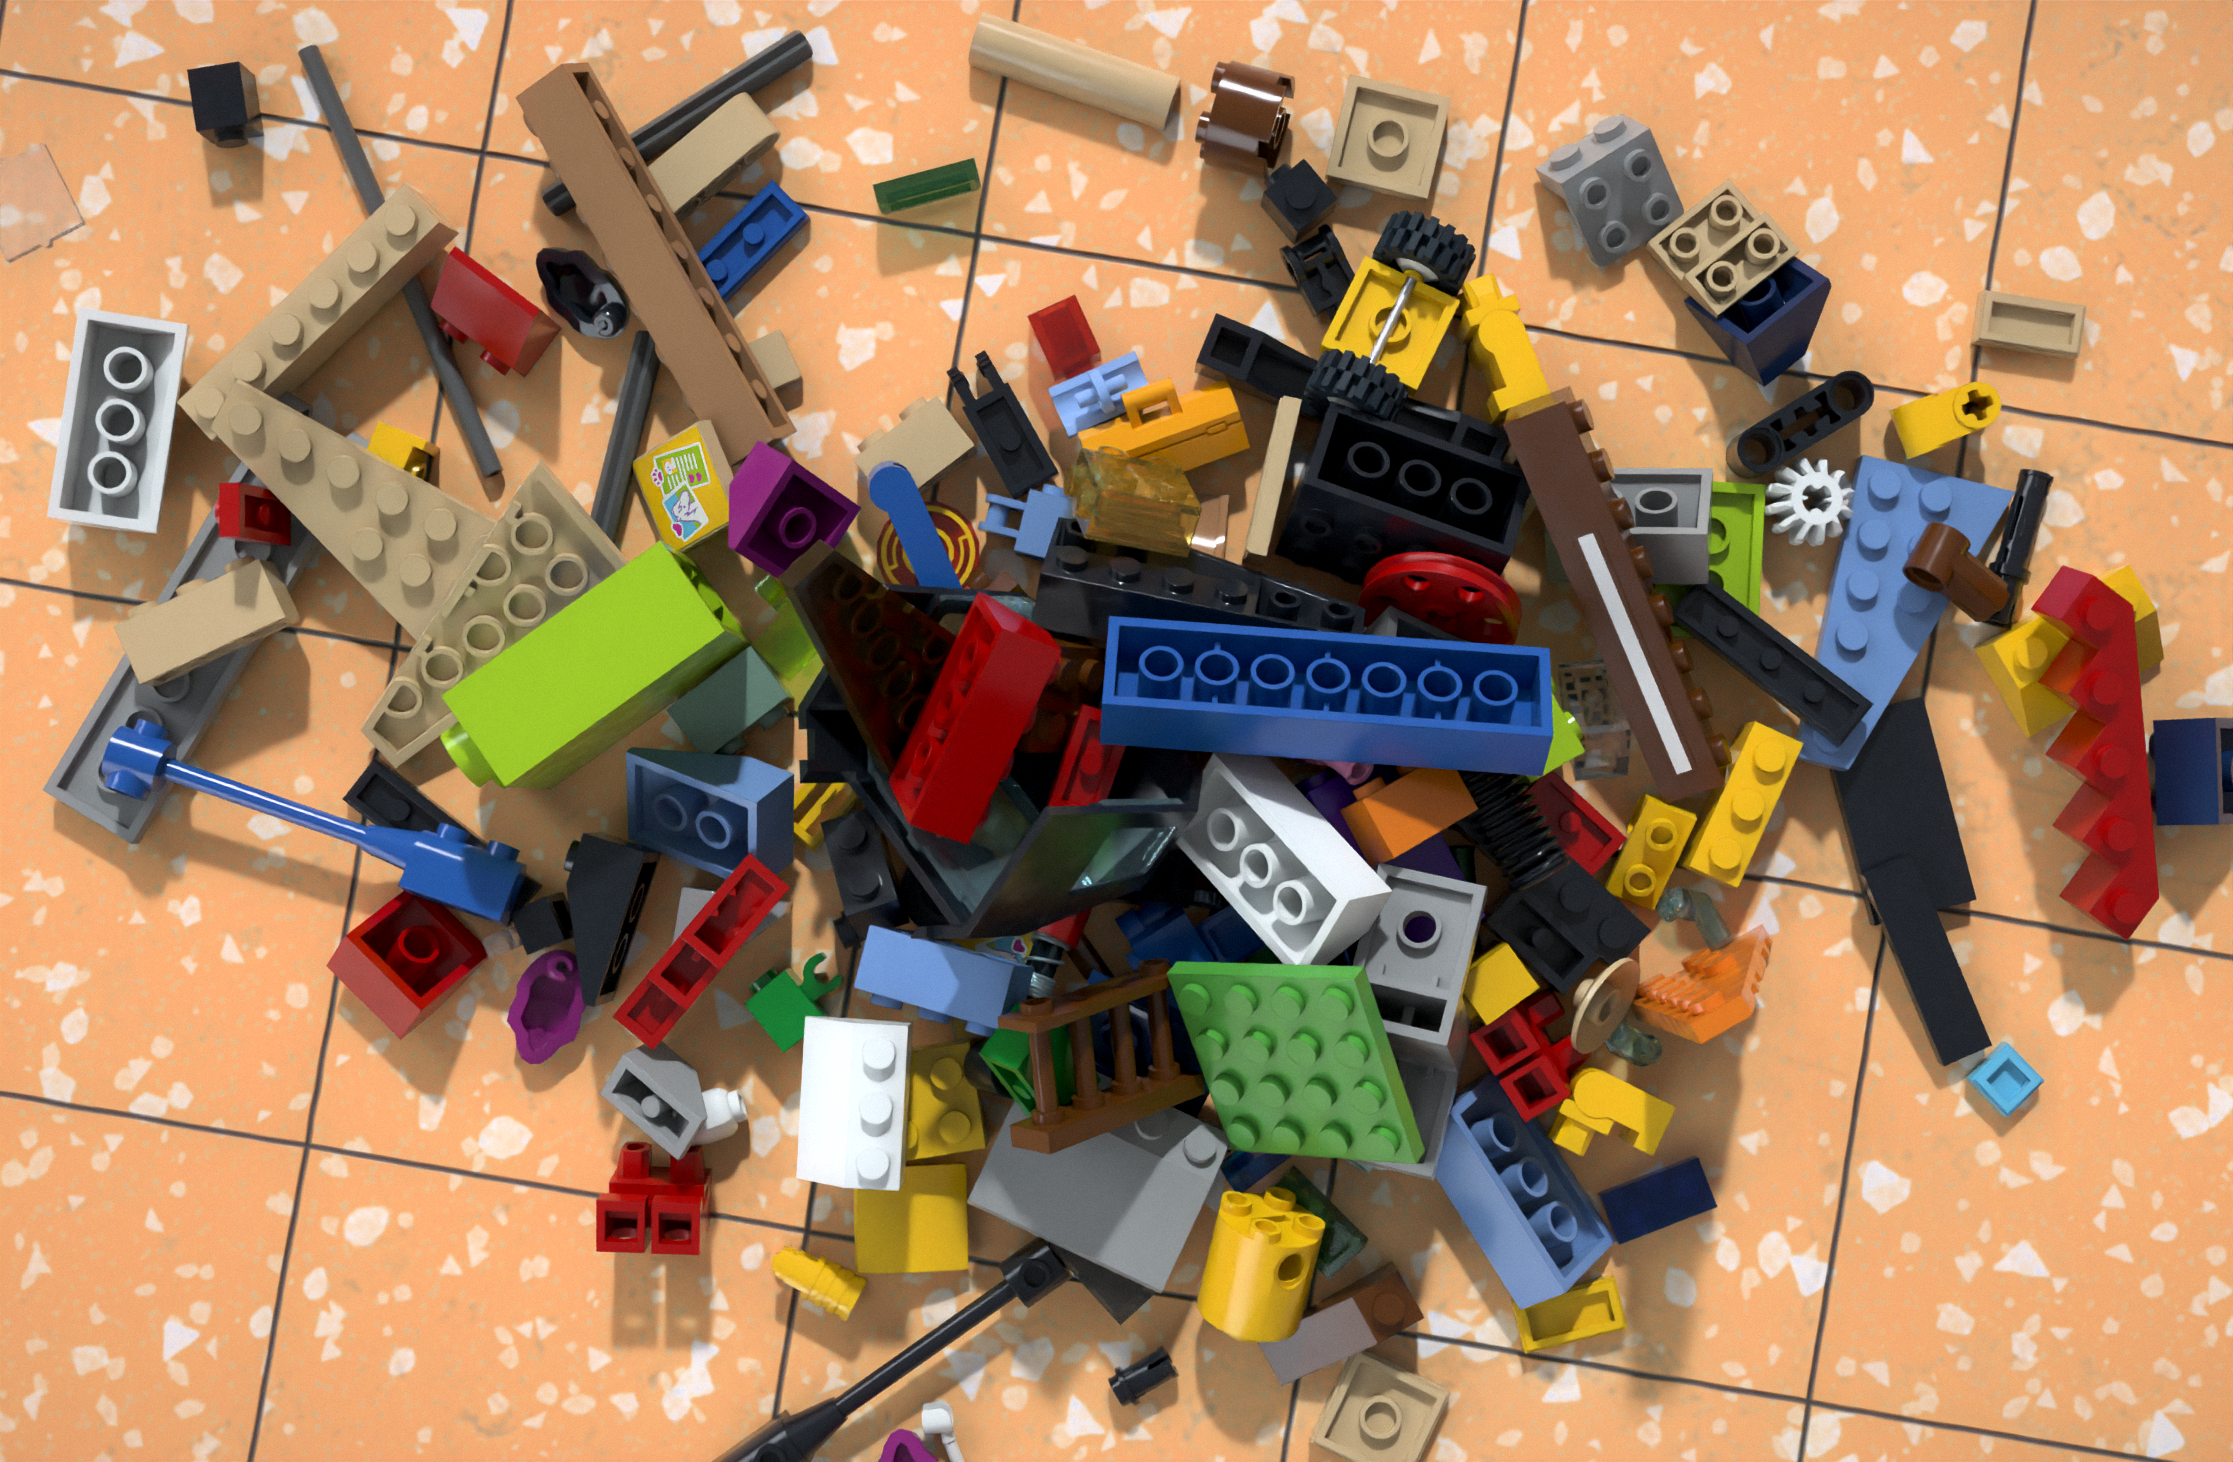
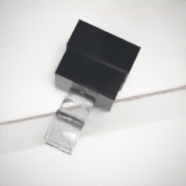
M564 892L545 896L527 904L528 906L510 913L514 926L481 940L489 959L502 956L521 946L524 947L526 954L529 955L573 939L570 907Z

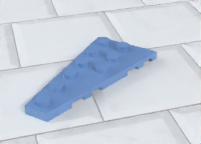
M1862 455L1857 459L1851 489L1855 492L1853 497L1848 499L1847 507L1854 514L1851 519L1843 522V531L1839 540L1814 659L1874 705L1838 748L1800 719L1796 740L1804 744L1796 760L1842 772L1849 770L1950 602L1941 593L1930 592L1916 586L1902 572L1904 564L1924 529L1931 522L1943 523L1957 529L1971 543L1968 552L1977 557L2015 494L2014 491L1867 455Z

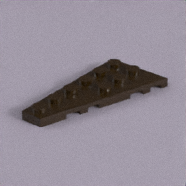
M819 539L802 556L798 557L778 579L878 768L890 777L956 636Z

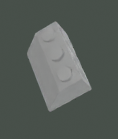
M1613 468L1615 477L1609 481L1616 498L1625 497L1630 506L1635 527L1631 528L1630 532L1636 546L1644 545L1649 552L1655 572L1654 576L1650 577L1652 584H1708L1711 555L1713 468ZM1545 525L1547 582L1570 583Z

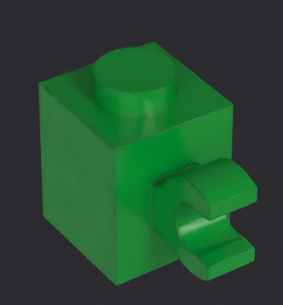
M824 952L812 956L806 962L803 970V981L791 967L780 974L772 967L749 986L754 996L747 1000L744 1005L783 1053L804 1038L805 1016H830L817 999L823 994L837 989L842 984L844 977L840 973L833 977L830 982H822L817 978L815 973L816 967L827 958Z

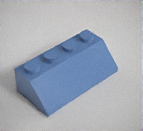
M1489 1070L1456 1091L1435 1177L1521 1310L1566 1293L1616 1240L1553 1141L1546 1136L1547 1132L1537 1116L1524 1122L1499 1083L1500 1073L1495 1076Z

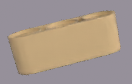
M739 93L724 103L649 165L648 169L678 222L681 223L769 151L780 138L781 132L748 93Z

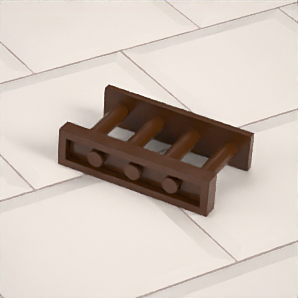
M1150 958L1141 960L1137 963L1138 969L1054 998L1040 997L1027 999L1019 1003V1010L998 1016L999 1028L1027 1032L1029 1038L1036 1108L1031 1111L1032 1117L1010 1125L1013 1147L1053 1154L1205 1094L1203 1073L1180 1069V1064L1174 1062L1167 988L1171 987L1167 972L1173 967L1170 966L1169 959ZM1146 996L1153 1064L1148 1067V1073L1137 1076L1129 1002ZM1108 1009L1115 1079L1110 1081V1087L1098 1091L1090 1015ZM1069 1023L1076 1093L1071 1096V1102L1058 1106L1050 1029Z

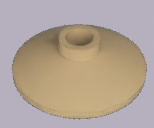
M1622 958L1616 961L1595 980L1592 978L1585 979L1576 990L1573 1004L1578 1008L1573 1020L1571 1044L1578 1052L1587 1054L1600 1047L1612 1035L1625 1017L1633 1002L1640 981V966L1633 959Z

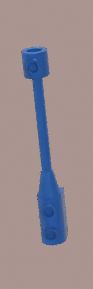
M138 719L134 729L120 726L114 732L106 747L102 761V774L108 777L104 787L112 791L146 802L150 791L158 793L164 787L167 780L360 846L361 850L369 855L404 870L398 886L405 892L505 927L508 925L511 917L510 913L513 912L527 869L526 864L517 861L520 851L516 848L490 840L486 850L466 844L470 833L444 823L439 824L436 833L428 830L419 832L369 825L367 827L175 760L177 753L176 744L166 740L169 730L142 719Z

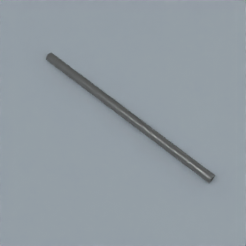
M307 46L298 52L299 57L370 217L385 202L384 196L318 46ZM416 274L401 290L483 477L495 476L503 471L502 465L442 329L438 327V319L434 310L430 308L431 303L420 278Z

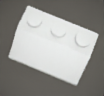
M805 1016L796 1178L842 1188L900 1191L905 1182L913 1021Z

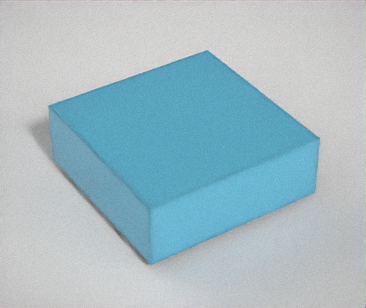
M2001 1042L1966 1077L1970 1084L2004 1117H2009L2045 1081L2006 1042Z

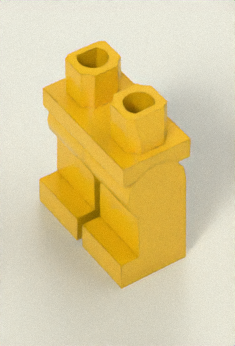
M1490 273L1463 284V293L1459 294L1456 298L1461 300L1458 306L1463 317L1455 333L1460 346L1469 343L1467 350L1469 360L1473 367L1482 372L1490 392V397L1481 409L1484 420L1488 424L1498 426L1504 423L1509 408L1549 394L1550 390L1525 326L1519 316H1517L1521 307L1516 294L1503 298L1494 273Z

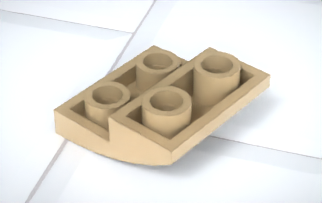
M1729 178L1648 241L1645 247L1661 267L1715 318L1734 305L1800 251L1766 211L1760 215Z

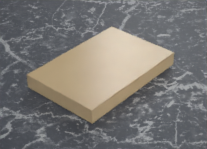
M1283 396V398H1280L1276 408L1242 556L1245 563L1262 566L1267 556L1302 399Z

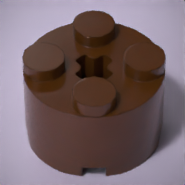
M1219 61L1215 67L1211 82V93L1216 94L1211 112H1202L1196 130L1195 142L1201 143L1200 158L1204 159L1206 165L1266 180L1269 177L1268 168L1274 170L1286 136L1291 114L1286 113V108L1282 107L1284 97L1294 99L1295 77L1236 61H1231L1229 64Z

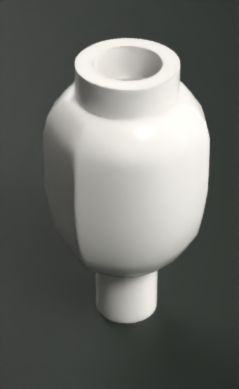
M713 1088L702 1092L708 1118L691 1146L708 1144L729 1137L736 1132L739 1122L748 1120L746 1104L739 1090L728 1092L722 1088ZM673 1109L672 1115L676 1117L677 1111Z

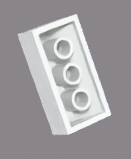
M79 307L47 517L70 524L158 534L178 407L177 401L179 400L190 327L188 324Z
M1213 753L1202 772L1198 812L1176 843L1283 964H1328L1369 931L1393 891L1267 756Z

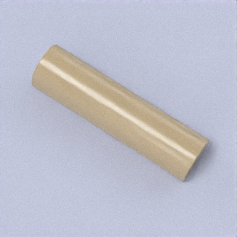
M983 12L978 21L968 56V62L971 66L1165 130L1181 83V77L987 12Z

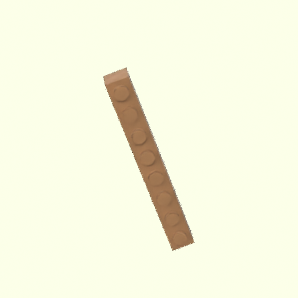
M589 63L560 64L517 95L515 98L524 112L523 119L527 128L533 135L539 138L550 158L549 163L552 172L567 187L576 203V213L580 221L586 228L592 231L600 245L606 267L612 274L618 277L629 296L628 302L631 311L637 319L644 323L654 340L655 352L659 360L671 370L679 384L684 404L692 413L696 414L699 421L711 420L729 466L733 467L744 463L758 440L773 447L797 432Z

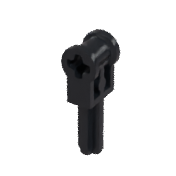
M1324 224L1318 228L1317 235L1292 248L1285 245L1279 249V252L1289 275L1298 287L1313 317L1325 311L1332 323L1355 274L1334 232L1327 224ZM1322 252V254H1320L1319 256H1317V257H1315V258H1313V259H1311V260H1309V261H1307V262L1304 261V260H1306V259H1308V258H1310V257L1316 255L1317 253Z

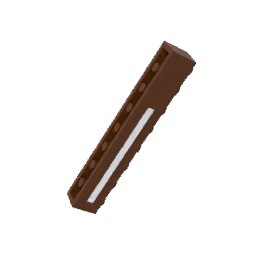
M1568 386L1509 408L1503 426L1663 803L1673 802L1725 785L1727 765L1732 763L1729 745L1722 733L1714 734L1708 719L1713 717V710L1707 692L1703 687L1696 689L1689 674L1690 671L1694 670V665L1688 646L1684 640L1676 642L1670 628V624L1674 623L1671 605L1664 593L1656 594L1650 577L1654 576L1655 572L1649 552L1644 545L1636 546L1630 529L1635 527L1634 518L1625 497L1617 499L1609 480L1614 479V470L1604 448L1596 450L1589 431L1594 430V422L1587 403L1584 399L1576 401L1571 387Z

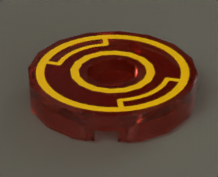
M924 501L963 589H967L969 586L964 581L980 566V542L972 523L956 508L939 501ZM889 519L884 524L877 541V564L883 579L887 584L917 586L919 581L891 519Z

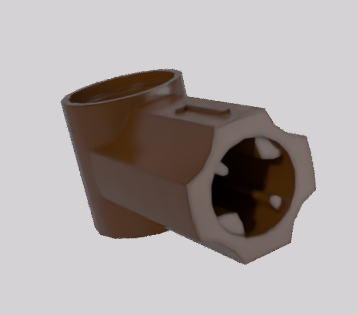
M1931 522L1927 524L1903 566L1902 572L1904 576L1924 590L1941 593L1975 622L1988 621L1992 615L2002 610L2010 596L2007 592L2008 584L1968 552L1971 543L1963 533L1943 523Z

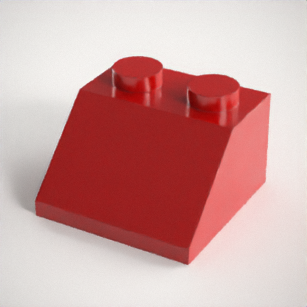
M456 246L449 253L430 304V308L444 317L438 324V327L462 345L465 344L469 337L485 348L479 357L504 376L512 368L525 378L562 328L541 309Z
M403 891L345 935L326 966L401 1040L432 1015L486 961L491 952L443 905Z

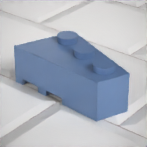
M875 925L869 926L854 988L872 993L870 1002L873 1004L901 1010L903 1002L918 1006L917 1016L949 1024L950 1017L953 1016L967 1020L965 1030L991 1037L999 1027L998 1016L1009 1013L1017 1002L1020 1003L1027 999L1034 967L986 952L962 948L960 944L950 941L910 939L915 932L914 930Z

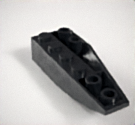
M1058 517L1040 571L1033 623L1044 629L1107 641L1109 616L1362 634L1366 609L1179 543L1147 535L1138 529L1121 530L1097 525L1084 518L1067 519Z

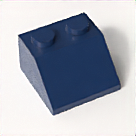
M2233 718L2153 720L2154 732L2149 739V753L2151 759L2155 762V785L2151 790L2150 798L2152 809L2157 816V826L2233 824Z

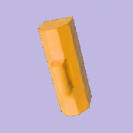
M1171 377L1120 394L1127 415L1077 432L1093 482L1102 501L1250 448L1239 409L1226 379L1177 396ZM1164 401L1167 402V406L1142 415L1138 413L1139 410Z

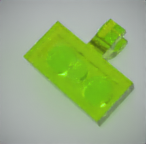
M768 574L754 590L780 616L753 642L752 646L791 682L818 652L783 586Z

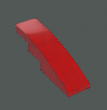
M748 853L612 1017L649 1048L654 1050L789 890L790 886Z

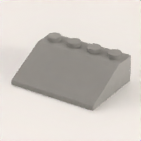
M1096 1072L1101 1078V1082L1098 1084V1091L1110 1087L1112 1079ZM1014 1099L967 1203L1161 1294L1230 1144L1227 1134L1214 1126L1170 1107L1056 1153L1045 1154L1012 1146L1010 1125L1030 1117L1025 1114Z

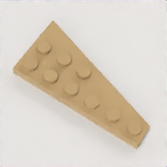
M240 379L234 381L210 426V429L416 641H418L497 523V520Z
M539 458L362 723L360 731L395 769L458 722L441 695L629 563L541 458Z

